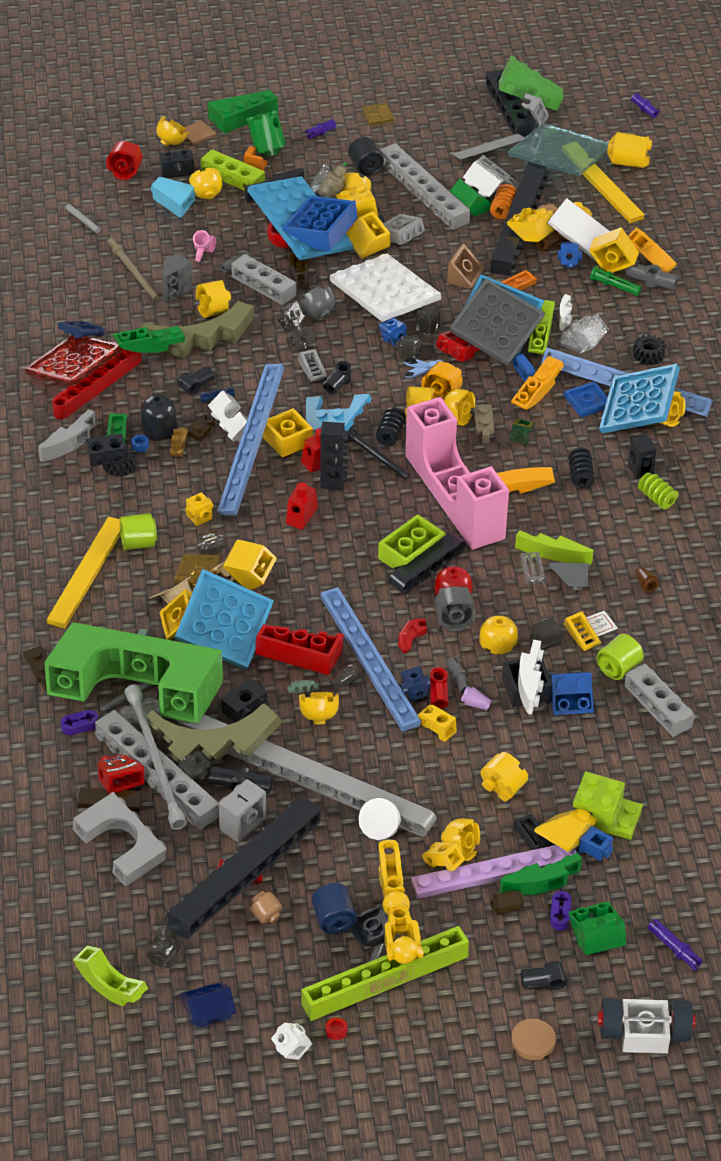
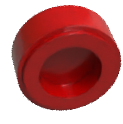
M333 1017L326 1022L325 1033L328 1038L341 1040L347 1035L348 1026L344 1019Z

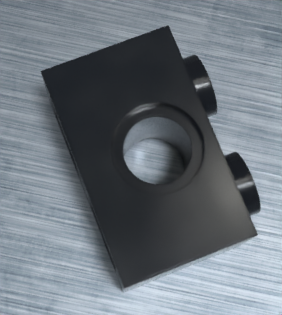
M192 150L159 153L160 171L163 178L190 176L195 173Z
M648 434L631 438L628 466L636 479L642 478L646 473L654 474L657 448Z
M250 678L221 698V711L236 723L252 714L263 703L267 705V691Z

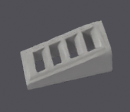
M316 349L299 353V364L310 382L328 378Z

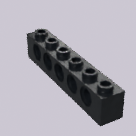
M504 69L486 72V87L513 135L519 134L524 138L534 136L536 122L532 119L530 111L522 106V103L525 102H522L520 97L499 90V80Z

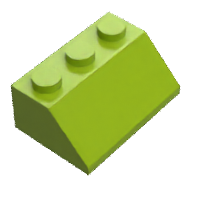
M417 514L379 542L378 559L391 568L406 565L443 538L445 532Z

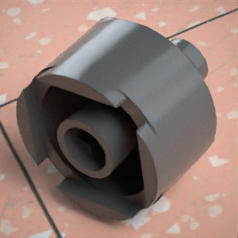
M449 587L439 590L434 605L440 625L444 626L448 631H462L467 628L468 624H472L475 621L476 610L473 597L468 588Z

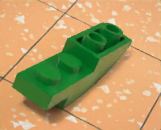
M179 326L149 332L147 327L113 334L119 347L140 353L168 351L169 345L185 342V335Z
M575 853L571 856H565L562 860L553 864H547L544 868H541L538 863L530 866L527 865L521 870L512 874H506L501 878L499 892L515 890L520 891L522 896L546 893L567 886L568 877L581 871L582 858L578 853Z

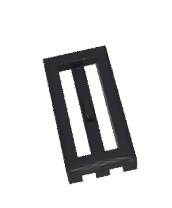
M532 813L513 821V826L530 850L552 846L551 841L539 835L543 841L541 843L534 830L526 822L529 821L534 829L539 826Z

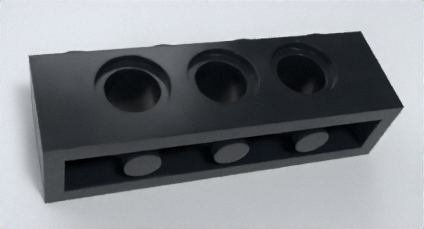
M322 421L320 434V488L342 490L343 482L347 483L348 472L344 471V469H347L348 458H344V456H347L348 445L345 444L348 440V431H345V423Z

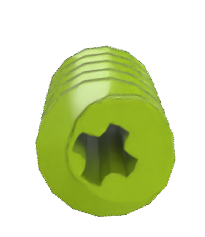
M646 473L638 483V489L662 509L670 508L679 496L678 491L669 486L667 482H664L662 478H659L657 474Z

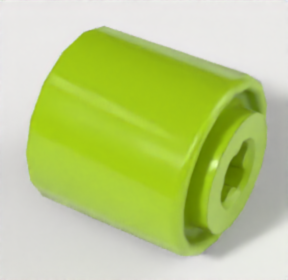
M150 513L120 517V535L124 550L155 546L157 530L155 520Z
M619 634L597 653L596 659L598 666L606 676L614 680H621L626 676L627 672L633 670L643 661L644 654L641 646L634 638L627 634Z

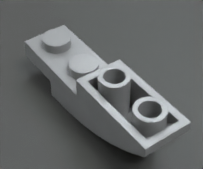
M88 409L68 429L60 427L56 432H53L38 447L40 461L52 460L70 453L83 445L86 439L91 438L90 430L96 425L95 412Z

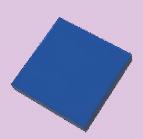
M596 382L564 391V397L581 418L605 409L608 397Z

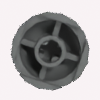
M321 286L312 289L304 295L305 300L303 302L302 300L300 301L301 308L311 318H326L331 314L335 305V297L328 286H325L326 288L323 289Z

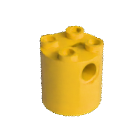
M617 132L609 141L607 154L614 165L634 166L644 169L645 166H649L650 156H647L648 150L652 148L653 140H649V136L641 137L635 134Z

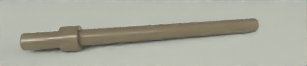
M113 238L108 239L114 254L120 257L154 301H158V294L127 257L122 246L117 244Z

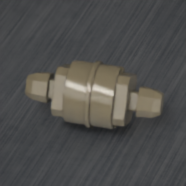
M340 164L334 171L326 174L319 187L318 194L320 196L337 199L336 194H340L345 185L346 179L343 176L346 172V167Z

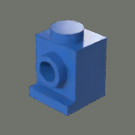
M591 826L580 838L579 852L581 854L585 852L599 861L603 857L608 858L613 851V837Z

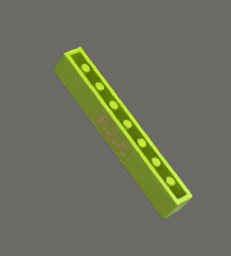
M457 926L420 942L424 951L422 959L417 957L411 963L401 964L394 959L389 961L387 955L303 988L301 989V1005L310 1021H313L468 958L469 941L461 928Z

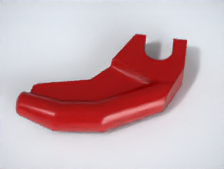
M416 618L405 624L398 635V646L402 653H407L411 650L414 638L427 633L426 618Z

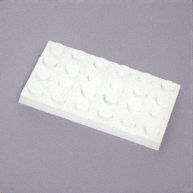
M382 254L377 258L366 260L358 265H352L350 268L339 270L330 275V281L382 322L441 300L440 292L389 254Z

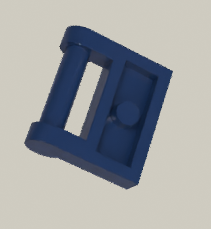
M86 321L58 323V329L65 331V334L74 335L75 338L94 335L102 337L105 333L102 326Z

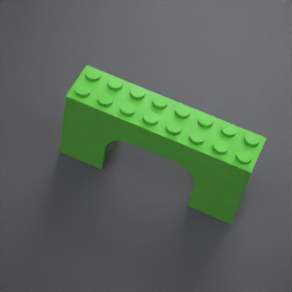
M72 622L45 661L47 695L85 702L95 685L104 679L123 678L159 685L161 717L198 724L223 683L222 650Z

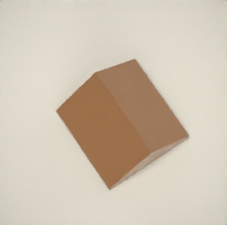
M464 243L461 244L448 263L447 283L470 289L485 268Z

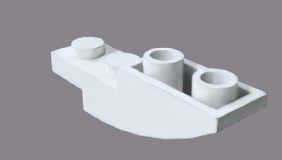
M533 640L530 654H521L518 675L520 698L527 713L531 715L534 707L539 705L540 695L537 694L538 692L542 693L544 681L541 680V672H539L540 664H537L538 661L542 662L544 650L540 649L541 641Z

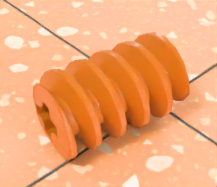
M503 184L497 188L490 207L491 214L497 219L503 220L508 216L517 192L512 185Z

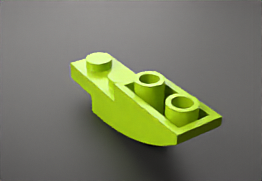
M544 300L541 311L545 313V316L530 336L528 352L545 353L551 332L555 307L554 301Z

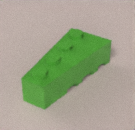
M513 55L510 56L499 80V90L525 99L526 93L539 97L545 107L557 111L563 100V89L549 79L543 78L537 71L528 68L525 63L516 60V57Z

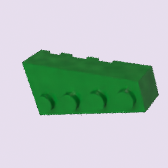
M270 90L210 101L207 102L208 118L225 134L248 125L246 119L248 117L263 112L268 113L273 110L278 112V97Z

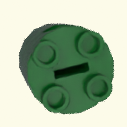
M277 110L259 113L246 118L253 146L256 147V153H262L266 157L279 154L280 150L286 145Z

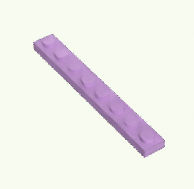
M554 845L460 866L454 871L446 869L411 877V884L416 898L419 899L499 881L506 874H512L527 865L530 866L535 863L544 868L547 864H553L562 860L565 856H571L577 852L575 848L567 852L561 847Z

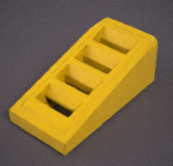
M583 611L565 618L564 626L583 651L601 644ZM585 634H588V635H589V636H587V637H585V638H582V637H581V636H583V635H585ZM590 639L593 640L592 643H589L587 645L585 644L586 641Z

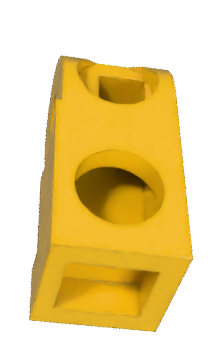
M429 705L418 714L421 720L420 724L437 733L439 739L444 742L457 732L456 718L434 705Z
M435 842L422 855L423 860L429 866H446L448 871H454L465 860L458 845L453 842Z

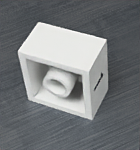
M475 161L463 176L466 179L464 182L470 187L475 186L478 188V193L483 197L493 196L497 188L504 181L479 161Z

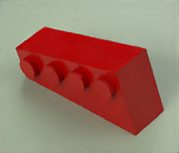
M263 625L256 636L255 654L329 675L342 653L344 634L337 633L336 636H331L323 631H319V634L307 633L306 629L290 631L288 627Z

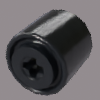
M360 137L349 146L348 156L360 174H375L383 166L384 157L371 138Z

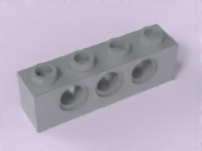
M246 254L231 264L232 277L281 305H284L296 296L295 281Z
M643 664L626 673L625 687L672 737L692 728L694 719L692 709L687 707L680 697L671 691L653 669Z

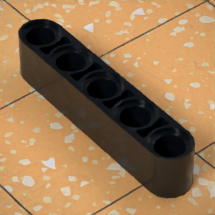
M451 531L447 532L443 538L420 555L395 570L389 578V584L403 594L409 593L461 554L465 549L466 541Z

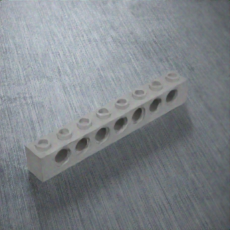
M396 143L379 149L384 157L383 167L420 199L426 207L430 208L436 216L442 219L446 225L455 230L469 224L470 210Z
M115 710L96 721L95 735L98 740L107 744L113 753L118 755L125 754L144 766V779L151 788H155L162 798L166 800L145 737ZM157 748L175 802L192 825L195 824L201 830L219 818V803Z

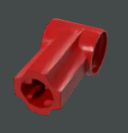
M436 667L430 671L431 705L443 709L448 706V673L445 669Z

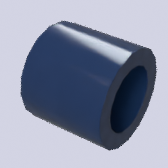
M331 883L318 888L311 897L312 905L320 929L324 933H343L355 925L357 914L349 890L345 885Z

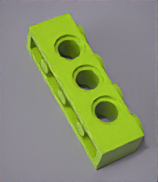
M213 149L201 158V172L206 171L205 168H215L219 170L223 182L244 191V186L265 181V171Z

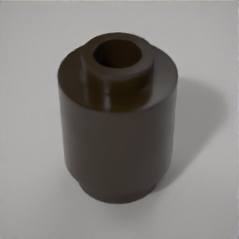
M511 890L493 894L490 905L493 912L501 915L519 911L520 908H523L524 901L520 891Z

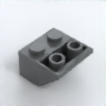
M179 253L167 258L164 263L162 274L164 303H168L192 290L191 262Z

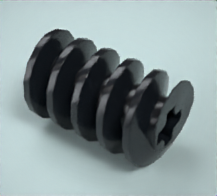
M395 407L385 410L376 432V439L380 444L384 446L396 444L406 420V414L403 410Z
M586 448L573 449L568 458L571 481L579 488L589 487L595 481L590 451Z

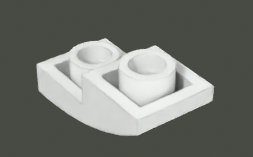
M567 294L563 296L560 304L559 329L561 331L567 325L569 326L572 320L570 315L572 310L571 296Z

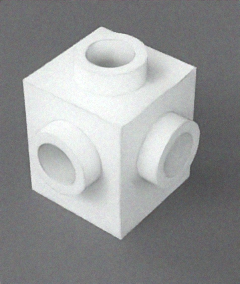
M284 1022V1024L278 1027L277 1032L271 1038L276 1045V1050L289 1059L299 1060L312 1045V1042L305 1034V1029L297 1023Z

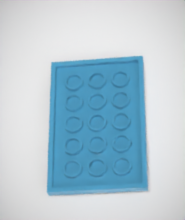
M302 176L249 186L247 190L299 260L353 249V244L346 233L331 251H322L312 248L282 230L285 223L309 196H317Z

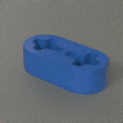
M523 354L516 355L512 361L513 366L522 379L526 381L529 376H534L535 370Z

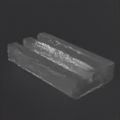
M521 553L520 560L527 585H531V582L538 584L539 581L545 584L546 576L540 553ZM532 557H535L540 576H537ZM526 558H528L533 577L530 576Z

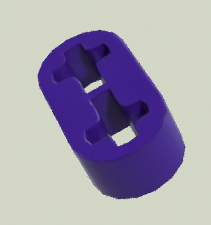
M86 710L66 715L61 719V730L66 735L93 730L96 728L95 722L98 721V714L93 710Z
M558 891L552 897L550 925L556 930H564L569 926L570 918L568 912L571 911V896L567 892ZM559 900L564 901L563 907L559 906ZM558 915H562V921H558Z

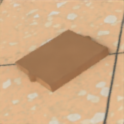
M202 120L185 127V132L189 131L185 140H188L192 145L216 136V132Z

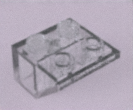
M597 313L591 316L588 314L580 321L574 320L570 323V328L561 334L562 337L557 343L562 347L582 354L593 349L609 329Z

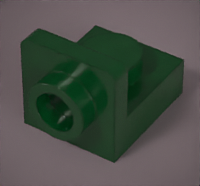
M518 418L512 424L510 441L527 444L529 434L534 430L535 422Z

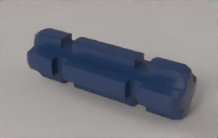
M229 387L226 390L219 389L209 393L203 392L200 394V400L202 403L209 402V400L212 402L222 390L234 397V388Z

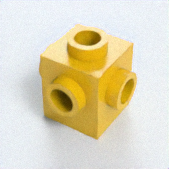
M201 492L186 499V515L196 526L212 519L213 503L210 498H207Z

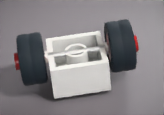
M603 998L601 1012H598L597 1024L600 1025L602 1039H621L622 1036L623 1052L668 1053L670 1037L672 1041H691L692 1031L695 1028L696 1022L691 1001L673 1000L669 1016L668 1000L623 999L622 1002L619 998Z

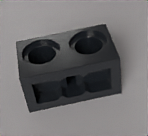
M122 433L86 439L90 467L127 461L126 446Z

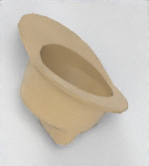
M189 578L175 587L149 598L159 595L169 604L184 589L192 592L187 581Z

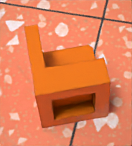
M249 146L244 154V163L263 171L268 164L267 160L256 156V147Z

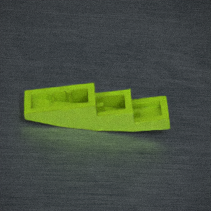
M520 530L516 534L515 548L524 552L559 562L592 564L593 549L563 536H559L555 540L542 533L534 537Z

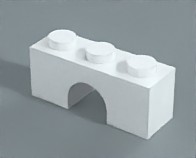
M222 390L208 405L212 410L211 415L220 421L219 425L225 431L229 432L227 435L232 441L240 442L248 417L238 412L241 408L231 395Z

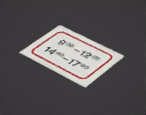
M605 611L586 617L597 636L618 629Z

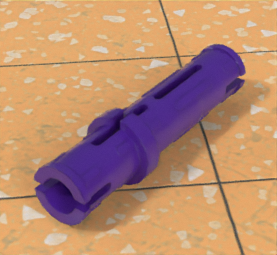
M658 919L650 922L648 930L666 944L678 959H682L692 970H697L695 965L698 967L702 965L703 960L690 949V946L679 940Z

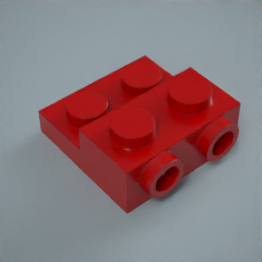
M450 331L440 333L436 343V347L440 351L452 355L453 358L461 362L472 359L474 353L480 350Z

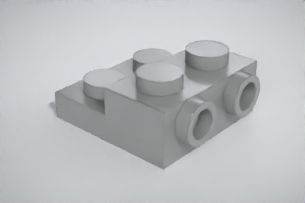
M398 214L383 223L390 232V242L397 243L398 245L405 244L411 238L422 234L425 230L422 218Z

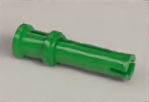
M595 266L591 272L590 280L600 281L605 286L611 285L635 296H638L641 291V286L614 276L611 271L607 272L599 269V266Z

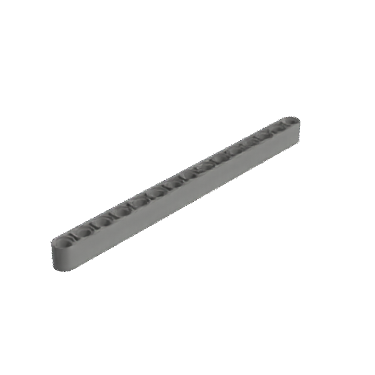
M203 715L198 724L162 717L177 726L189 729L208 730L228 725L206 715ZM266 740L250 757L245 753L240 755L233 747L226 753L358 810H361L364 804L371 799L382 798L389 800L396 805L400 812L401 821L398 827L419 836H426L437 819L436 815L427 808Z

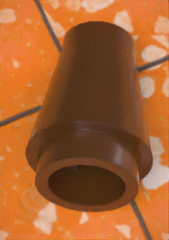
M558 233L547 235L539 242H536L537 248L547 251L560 242V235Z
M639 567L635 571L643 591L651 593L657 590L659 580L655 575L644 567Z

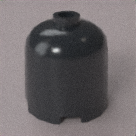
M153 395L148 397L142 404L141 429L148 439L161 441L162 438L168 436L172 438L174 436V429H177L176 409L174 402L167 396Z

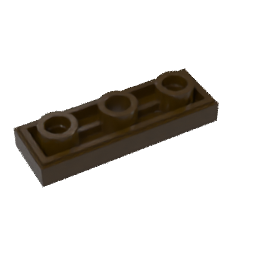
M80 787L77 802L78 808H90L108 796L109 793L106 789ZM123 790L115 793L118 798L121 797L125 801L130 811L140 812L142 791Z

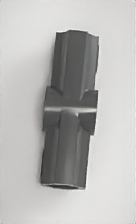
M635 263V265L628 267L626 270L627 276L644 281V284L648 287L661 286L675 290L679 281L678 276L661 271L657 265L644 266Z

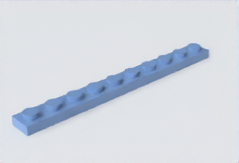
M547 347L541 362L542 364L548 356L553 357L564 363L561 371L611 386L613 377L629 374ZM677 388L674 389V391L680 392V395L685 398L686 411L705 417L708 416L713 402L712 399Z
M265 364L217 510L220 515H237L284 371L282 364Z
M337 587L321 592V600L342 634H344L346 641L401 731L420 726L421 720L340 589Z

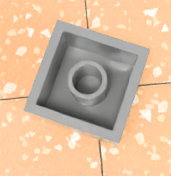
M248 779L242 784L237 785L233 792L227 797H223L219 802L220 830L238 843L266 819V791Z

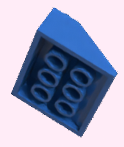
M309 196L285 223L282 230L314 249L331 251L358 219L356 201Z

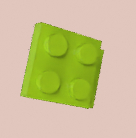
M586 771L573 801V807L593 813L592 816L597 818L594 824L595 828L629 840L632 839L643 804L623 799L624 782Z

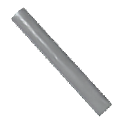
M71 204L66 205V210L95 233L100 232V227Z

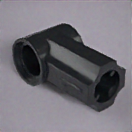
M338 362L335 365L336 370L323 383V389L328 394H336L344 384L351 382V364L349 362Z
M207 366L191 375L183 373L178 378L177 384L192 396L200 390L201 386L214 380L215 375L212 369Z
M559 961L548 962L544 967L523 969L520 973L522 988L524 989L548 987L549 990L556 991L564 988L567 984L562 963Z

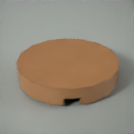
M526 1019L514 1027L511 1043L513 1049L515 1048L518 1055L522 1058L541 1060L553 1052L556 1045V1034L553 1028L545 1021Z

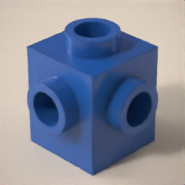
M579 243L561 244V250H558V260H561V265L572 268L579 264V260H582V250H579Z
M394 317L379 324L381 336L386 343L389 342L391 345L396 346L408 338L406 325Z

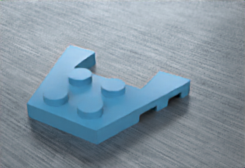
M370 394L354 395L350 408L325 410L321 409L323 404L321 396L306 397V422L313 428V436L315 435V430L322 427V421L345 423V431H348L354 424L353 419L357 415H361L364 411V405L366 403L369 404L372 398Z

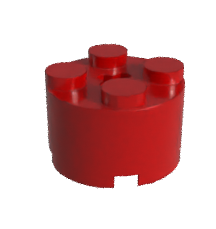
M126 141L117 142L106 159V167L114 174V177L127 180L137 173L143 161L139 145Z

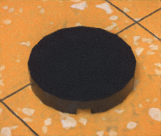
M372 908L361 913L357 917V922L352 927V932L357 942L364 946H376L384 943L385 924L388 922V915L384 910H379V908Z

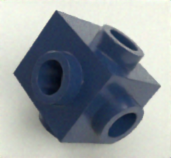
M419 666L401 672L402 683H400V687L403 693L407 694L410 701L429 696L428 687L431 686L427 675L424 676Z

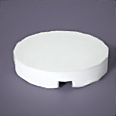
M382 798L371 799L365 803L359 814L361 830L366 836L375 840H384L393 836L401 821L400 812L396 805Z

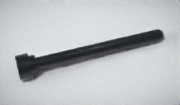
M350 427L347 442H355L404 479L409 478L408 472L360 438L357 431Z

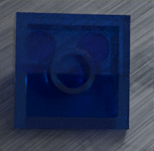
M222 981L179 993L189 1022L194 1026L204 1027L210 1024L209 1021L218 1019V1021L228 1020L232 1014H236L231 988Z

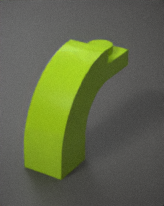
M86 946L73 959V962L86 981L102 996L115 1004L124 1006L127 1002L134 1003L148 989L145 981L131 979L120 974L109 963L101 948Z

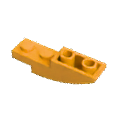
M637 227L628 235L638 252L652 265L659 266L661 271L669 273L677 265L664 250Z
M548 356L534 376L528 377L511 400V403L525 410L536 405L553 387L555 378L564 367V363Z

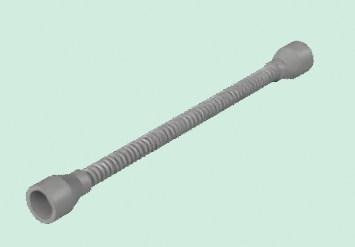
M130 685L125 689L127 700L133 705L159 777L168 804L170 826L174 830L182 829L186 826L187 821L184 813L175 802L143 709L141 688L139 685Z

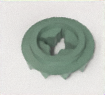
M315 680L291 682V685L287 686V689L290 693L311 692L319 689V683L315 682Z

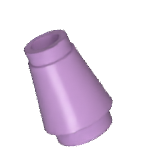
M468 686L461 698V701L465 702L464 705L486 711L492 703L491 699L476 688Z

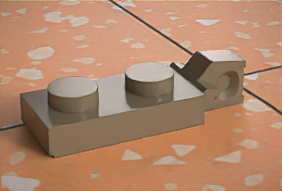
M475 405L473 412L476 434L482 435V443H490V434H494L492 405Z

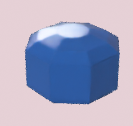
M136 435L131 439L132 449L136 452H145L149 448L148 437Z

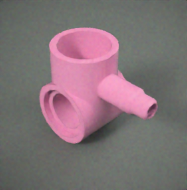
M203 230L197 231L193 236L194 247L197 250L196 262L201 261L204 251L212 253L216 246V237L209 235Z

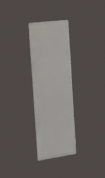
M515 134L453 153L452 155L459 159H464L525 140L526 138Z

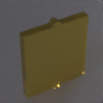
M387 103L362 107L369 125L394 121Z

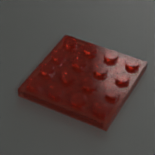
M71 335L27 366L25 371L27 375L69 386H76L84 378L91 376L95 370L103 367L106 362L117 357L123 349L117 343L87 336L75 338L74 335Z

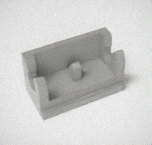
M526 93L524 98L528 100L529 104L522 103V106L530 110L536 125L542 128L549 114L541 98Z

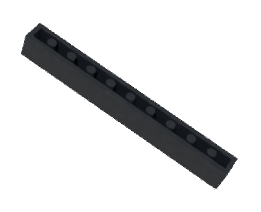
M528 161L491 258L490 272L510 276L512 269H516V259L520 258V249H523L524 240L507 225V221L513 218L514 215L522 212V209L532 208V210L538 208L539 200L542 197V190L545 189L546 180L549 178L547 164Z
M303 796L296 802H292L283 813L281 812L277 815L274 821L265 825L259 834L254 835L244 847H240L231 858H227L222 866L217 870H213L207 879L199 882L192 892L184 895L177 905L172 906L167 912V927L188 940L320 823L322 808Z

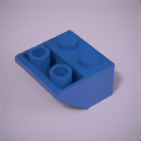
M591 672L549 674L553 684L551 695L553 715L594 713Z

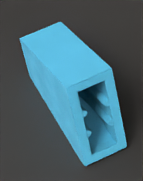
M158 177L152 183L151 192L153 193V199L178 217L182 218L195 200L194 187L190 184L163 177Z

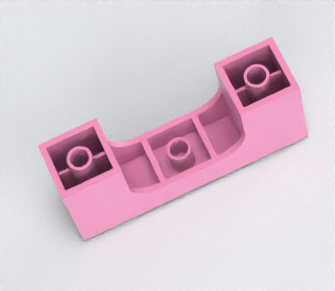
M441 397L407 407L405 456L469 547L474 550L504 540L506 538L509 489L492 466L472 473L466 468L459 456L456 445L457 419Z

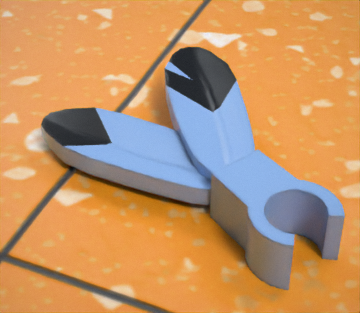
M405 359L404 363L407 366L415 367L408 371L405 377H417L429 371L438 361L443 362V360L427 363L417 359Z

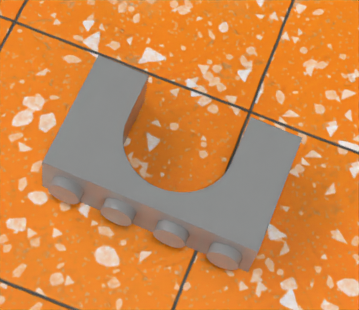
M114 792L73 818V830L85 843L110 829H121L133 836L136 841L135 846L113 861L112 873L125 887L165 860V844L153 835L152 830L147 825L144 826L138 815L134 811L131 812L126 806L125 801L121 797L118 798Z

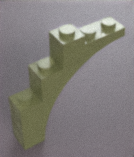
M238 301L227 312L210 321L189 326H179L185 335V342L169 345L170 354L186 359L195 346L211 351L219 339L236 344L254 319V306ZM145 322L141 326V328L147 327L149 332L170 328Z
M265 703L252 714L236 723L208 730L177 726L163 719L153 710L147 715L151 720L149 725L157 732L161 730L165 733L163 738L170 744L168 749L173 753L171 757L178 764L183 762L186 766L201 752L207 758L211 759L213 757L219 761L232 747L240 755L245 753L250 757L283 722Z

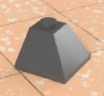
M548 562V567L567 586H572V590H583V587H588L589 564Z

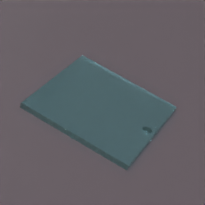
M542 123L527 135L525 140L520 141L511 148L507 155L580 176L607 153L609 142Z

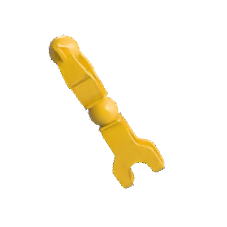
M395 840L380 841L379 881L384 896L383 909L388 915V922L385 924L387 959L389 961L394 959L398 963L408 964L417 957L422 959L424 956L420 943L418 922L410 917V901L403 887L398 843ZM391 848L394 852L392 854H385L384 849ZM404 933L406 934V936L399 937V938H397V939L395 940L396 934H399V935H403Z

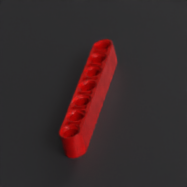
M123 348L117 350L52 399L54 417L65 419L140 364L142 362V353Z

